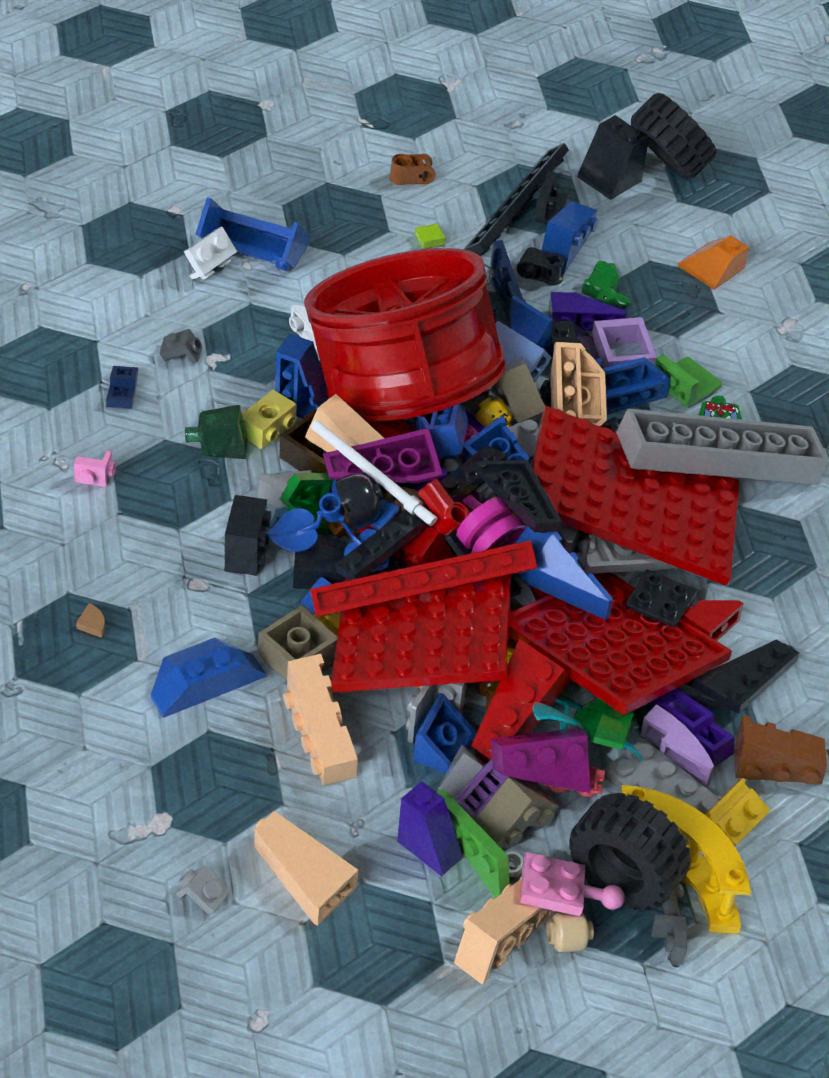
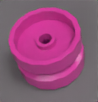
M496 497L473 510L459 526L456 536L467 549H472V553L515 544L527 526L517 515H512L513 510L500 497Z

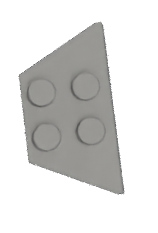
M588 534L585 573L678 569V567Z

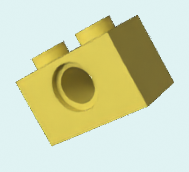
M271 390L239 416V435L260 449L265 448L268 444L275 442L283 432L296 423L297 404L277 391Z

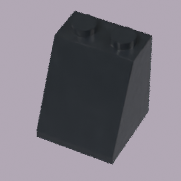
M612 116L599 124L577 178L612 200L642 182L649 137L618 116Z

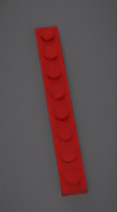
M530 540L310 589L316 618L531 571L537 569V564Z

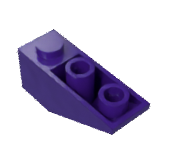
M550 293L548 314L553 319V322L572 321L584 331H593L594 321L626 318V311L578 293Z

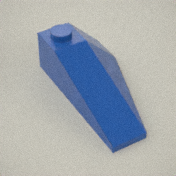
M527 526L515 544L531 540L537 569L513 575L536 589L604 620L608 619L613 598L592 573H585L577 562L579 560L578 556L574 552L569 554L560 543L563 538L558 532H533Z

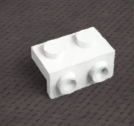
M223 227L215 229L184 251L195 270L189 275L191 279L201 277L203 280L214 273L213 268L216 266L220 268L231 261L229 257L237 252Z

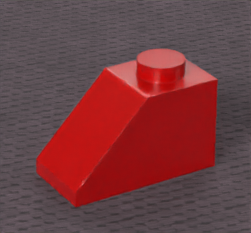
M700 600L693 607L687 608L682 619L718 641L739 622L744 603L740 600Z

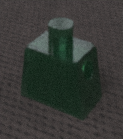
M234 405L202 411L199 415L198 426L185 427L186 443L200 442L203 455L207 457L246 459L248 437L241 406Z

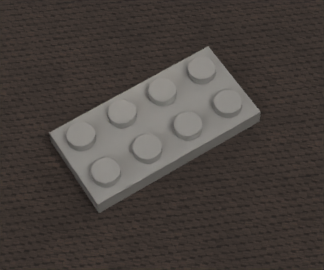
M644 738L634 745L643 757L642 763L633 752L627 750L604 768V776L620 790L622 785L656 790L684 801L703 814L719 800L716 795ZM684 836L687 840V844L689 845L690 840L686 836Z

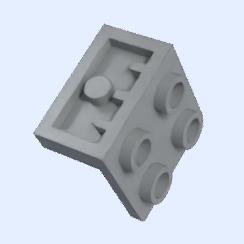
M467 683L420 686L419 694L411 697L407 707V711L410 712L405 727L408 730L407 741L414 743L416 740V735L438 694L443 693L463 716Z

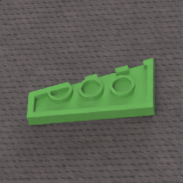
M444 789L437 791L445 799L461 852L492 895L497 898L501 895L504 888L510 884L508 855Z

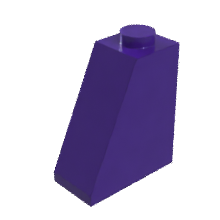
M421 781L401 798L397 842L440 876H443L462 859V853L445 799Z

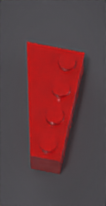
M521 639L518 640L507 665V679L500 680L471 745L477 755L486 760L487 763L492 760L491 739L531 734L541 721L536 720L532 709L534 702L551 707L571 681L564 668Z

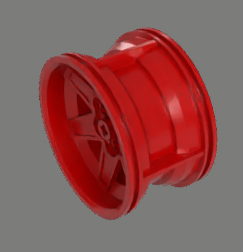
M430 248L406 251L354 265L326 278L312 288L305 297L304 305L308 320L311 323L328 397L331 398L337 394L365 421H390L417 417L450 408L483 393L499 381L506 370V360L503 348L499 343L482 257L474 252L455 248Z

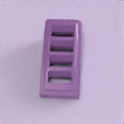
M490 760L453 799L475 820L507 780L508 776H503L493 768L492 760ZM488 773L500 783L498 786L486 776ZM480 782L491 791L489 795L478 785ZM472 791L482 800L481 803L470 794ZM464 800H465L474 810H472V809L464 802Z

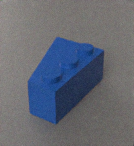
M572 201L548 221L541 249L561 254L564 257V265L561 269L563 274H565L591 232L596 230L598 224L596 209Z

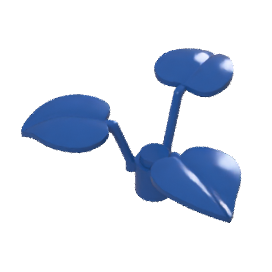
M334 479L332 493L325 494L319 501L321 511L317 512L316 522L311 512L302 508H296L280 517L267 534L279 547L292 552H302L312 548L317 543L318 534L315 529L320 527L323 518L333 523L340 521L354 540L346 546L344 556H346L377 531L366 529L359 537L355 535L344 518L345 509L336 489V479ZM390 557L372 572L386 569L390 562Z

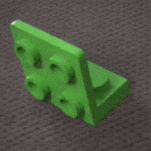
M664 354L656 358L655 366L671 379L668 393L687 408L722 387V382L690 357H685L676 363Z

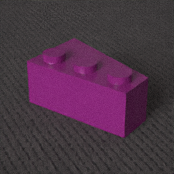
M572 728L491 739L492 765L503 776L590 793L587 735L580 730Z

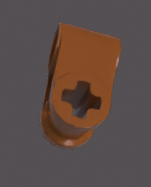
M428 154L394 155L391 162L390 181L397 185H425L433 182L436 173L431 167L433 164L432 158Z

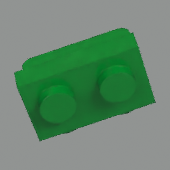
M294 473L288 480L287 486L279 499L287 506L288 511L296 508L308 510L312 513L316 522L317 512L321 511L319 501L329 492L334 479H329L328 473ZM324 518L320 527L315 529L317 533H333Z

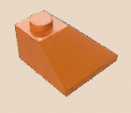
M729 235L706 243L680 261L678 267L715 290L745 268L749 246Z

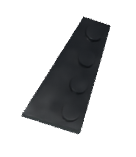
M528 460L477 461L475 463L474 471L533 532L548 533L561 530L562 521Z
M776 639L694 678L691 687L739 714L798 661L800 652Z

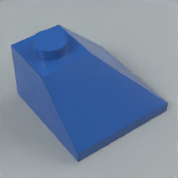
M514 295L511 298L508 327L548 353L553 319Z

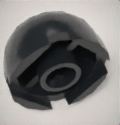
M351 474L336 480L335 485L342 505H345L348 512L346 515L353 528L359 530L374 523L382 510L380 500L385 498L380 484L374 485L368 477L362 474Z

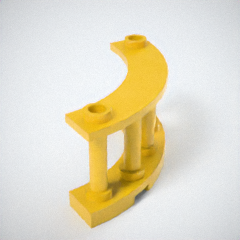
M622 785L621 793H625L626 796L634 795L643 802L647 800L654 804L653 807L658 811L662 810L666 813L667 818L671 822L674 821L679 827V832L690 840L689 845L687 844L686 846L690 850V868L682 881L687 886L691 885L698 894V901L707 920L708 931L713 933L739 934L741 924L735 898L736 895H750L751 889L745 865L731 840L710 818L684 801L656 790ZM700 851L704 854L706 859L699 853Z

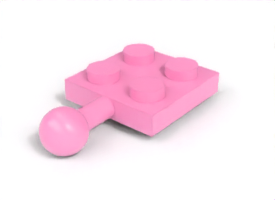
M525 853L522 865L521 904L581 916L584 908V897L599 900L606 908L615 910L623 905L625 894L617 885H609L604 889L584 885L585 865L543 855Z

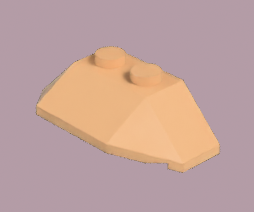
M555 342L550 376L551 408L560 409L564 413L577 418H583L601 427L607 421L605 372L594 358L585 351L586 349L581 343Z

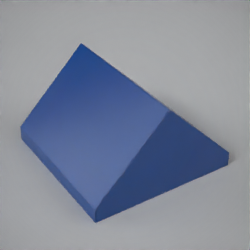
M443 693L438 694L416 735L413 761L446 773L459 748L464 745L469 749L477 732Z

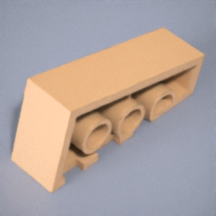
M317 654L288 661L287 692L283 693L286 708L291 709L293 712L292 720L295 730L301 731L304 752L311 755L312 771L315 776L319 775L324 786L356 778L358 758L347 727L342 726V715L338 701L333 702L329 675H322V665H324L322 655Z
M522 876L514 885L508 884L497 898H490L480 911L469 914L463 923L465 930L454 964L482 985L490 978L489 972L494 964L500 968L508 960L507 955L511 952L514 945L520 948L527 941L533 929L538 930L556 912L520 903Z

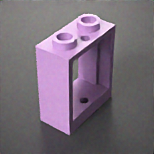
M642 317L594 321L592 337L598 355L603 360V368L643 357L655 365L657 356ZM638 343L642 355L613 357L609 345Z

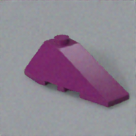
M429 428L351 446L393 482L420 483L443 477ZM338 450L323 453L329 479L338 480L347 475L362 474L371 481H375Z

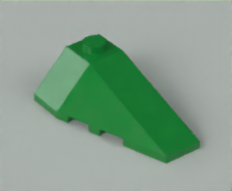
M596 697L584 704L580 710H576L574 719L580 722L579 727L581 729H587L586 735L593 743L623 750L632 729L636 709L623 715Z

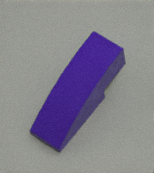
M675 688L653 700L654 706L657 704L672 714L698 739L709 755L714 767L734 754L735 737L714 723V714L686 694Z

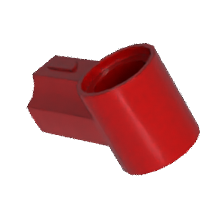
M437 478L418 491L425 504L437 517L434 526L443 535H449L458 530L463 520L469 515L468 509L462 503H454Z

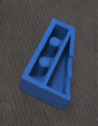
M289 333L276 351L275 391L297 404L296 416L299 418H304L314 409H318L329 397L326 391L324 374L313 341Z
M464 403L414 417L417 431L429 428L438 458L451 459L461 454L468 425Z

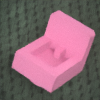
M106 450L103 460L76 456L74 461L75 482L106 487L109 478L115 475L116 462L112 461V451Z

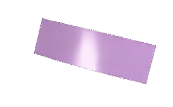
M656 704L644 717L640 736L659 747V751L699 783L707 787L710 784L714 765L706 750L685 725Z

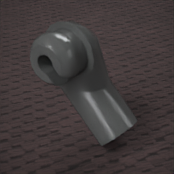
M681 884L678 885L669 899L662 905L664 914L681 916L677 900H681L684 897V889Z

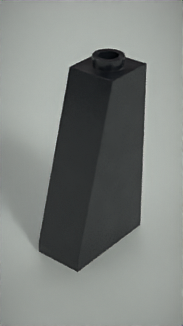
M318 534V541L312 548L302 552H295L293 588L311 589L321 577L332 584L344 582L345 577L336 572L335 564L345 557L344 551L349 543ZM390 556V562L386 569L371 572L368 575L399 570L398 567H394V556Z

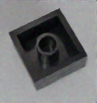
M240 495L234 496L225 531V572L257 576L259 565L264 566L266 549L263 548L265 545L269 546L270 538L267 534L269 529L267 527L270 526L271 511H267V499Z

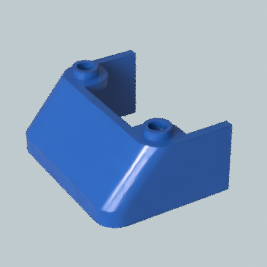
M208 197L195 235L202 239L215 229L223 227L234 245L236 253L274 263L275 268L287 272L289 268L294 269L311 240V235L299 223L293 222L292 228L259 220L224 210L212 198Z

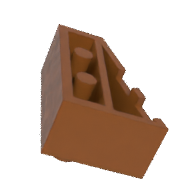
M742 715L734 747L735 778L822 784L827 769L825 739L794 729L790 733L776 729V724L767 722L765 725L751 722L750 716Z

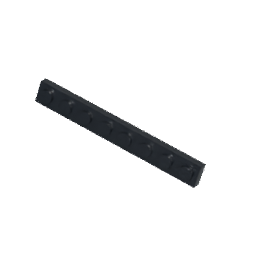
M565 143L549 149L463 250L474 252L479 256L484 255L490 250L489 245L501 237L500 232L511 225V219L523 210L522 206L528 203L533 198L532 194L543 186L547 172H554L553 169L564 161L563 157L569 151Z
M486 445L441 480L440 484L454 503L460 502L485 482L474 471L475 463L477 461H508L507 455ZM420 497L419 499L423 502V506L431 512V510L425 504L423 499ZM403 510L335 564L336 572L349 580L367 576L429 525L416 514L412 515L407 510Z

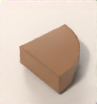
M89 603L77 620L76 629L102 638L105 631V621L102 612Z

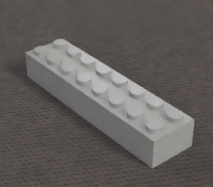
M627 409L616 431L630 468L640 470L817 485L829 464V459L812 426Z

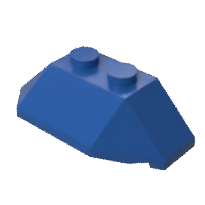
M645 357L602 368L605 372L607 414L661 400L668 396L671 379Z
M214 637L164 657L151 692V699L162 717L165 718L265 678L266 673L252 653Z

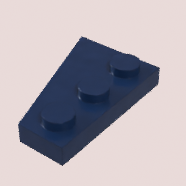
M503 240L493 241L489 280L509 316L511 298L514 295L524 302L526 301L522 297Z

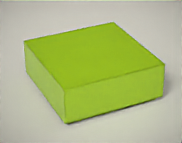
M437 223L415 228V236L423 249L445 245L446 237Z

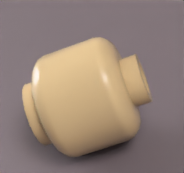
M556 912L552 919L547 921L546 936L548 944L553 945L557 952L583 951L587 947L588 940L593 939L594 929L592 921H587L583 912L581 916Z

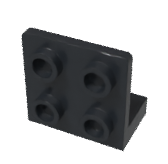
M646 569L627 600L625 607L676 628L687 608L694 606L697 589Z

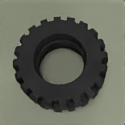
M663 93L653 94L631 117V126L649 137V149L664 164L670 167L672 171L686 180L694 179L716 156L717 149L710 137L706 135V132L685 110Z
M625 793L607 794L597 799L572 829L569 839L571 858L574 863L585 865L586 882L590 886L602 889L609 885L619 886L625 894L623 905H626L628 909L636 910L640 908L641 911L658 908L669 899L689 871L690 850L689 847H686L687 840L683 834L679 833V827L675 822H671L667 818V814L662 810L658 811L654 808V804L647 800L643 802L634 795L626 796Z

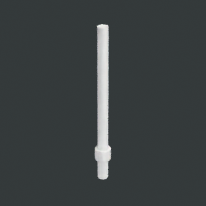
M315 420L312 423L311 429L403 503L405 510L412 515L416 514L429 526L435 524L437 517L423 506V502L415 495L410 496L319 420Z

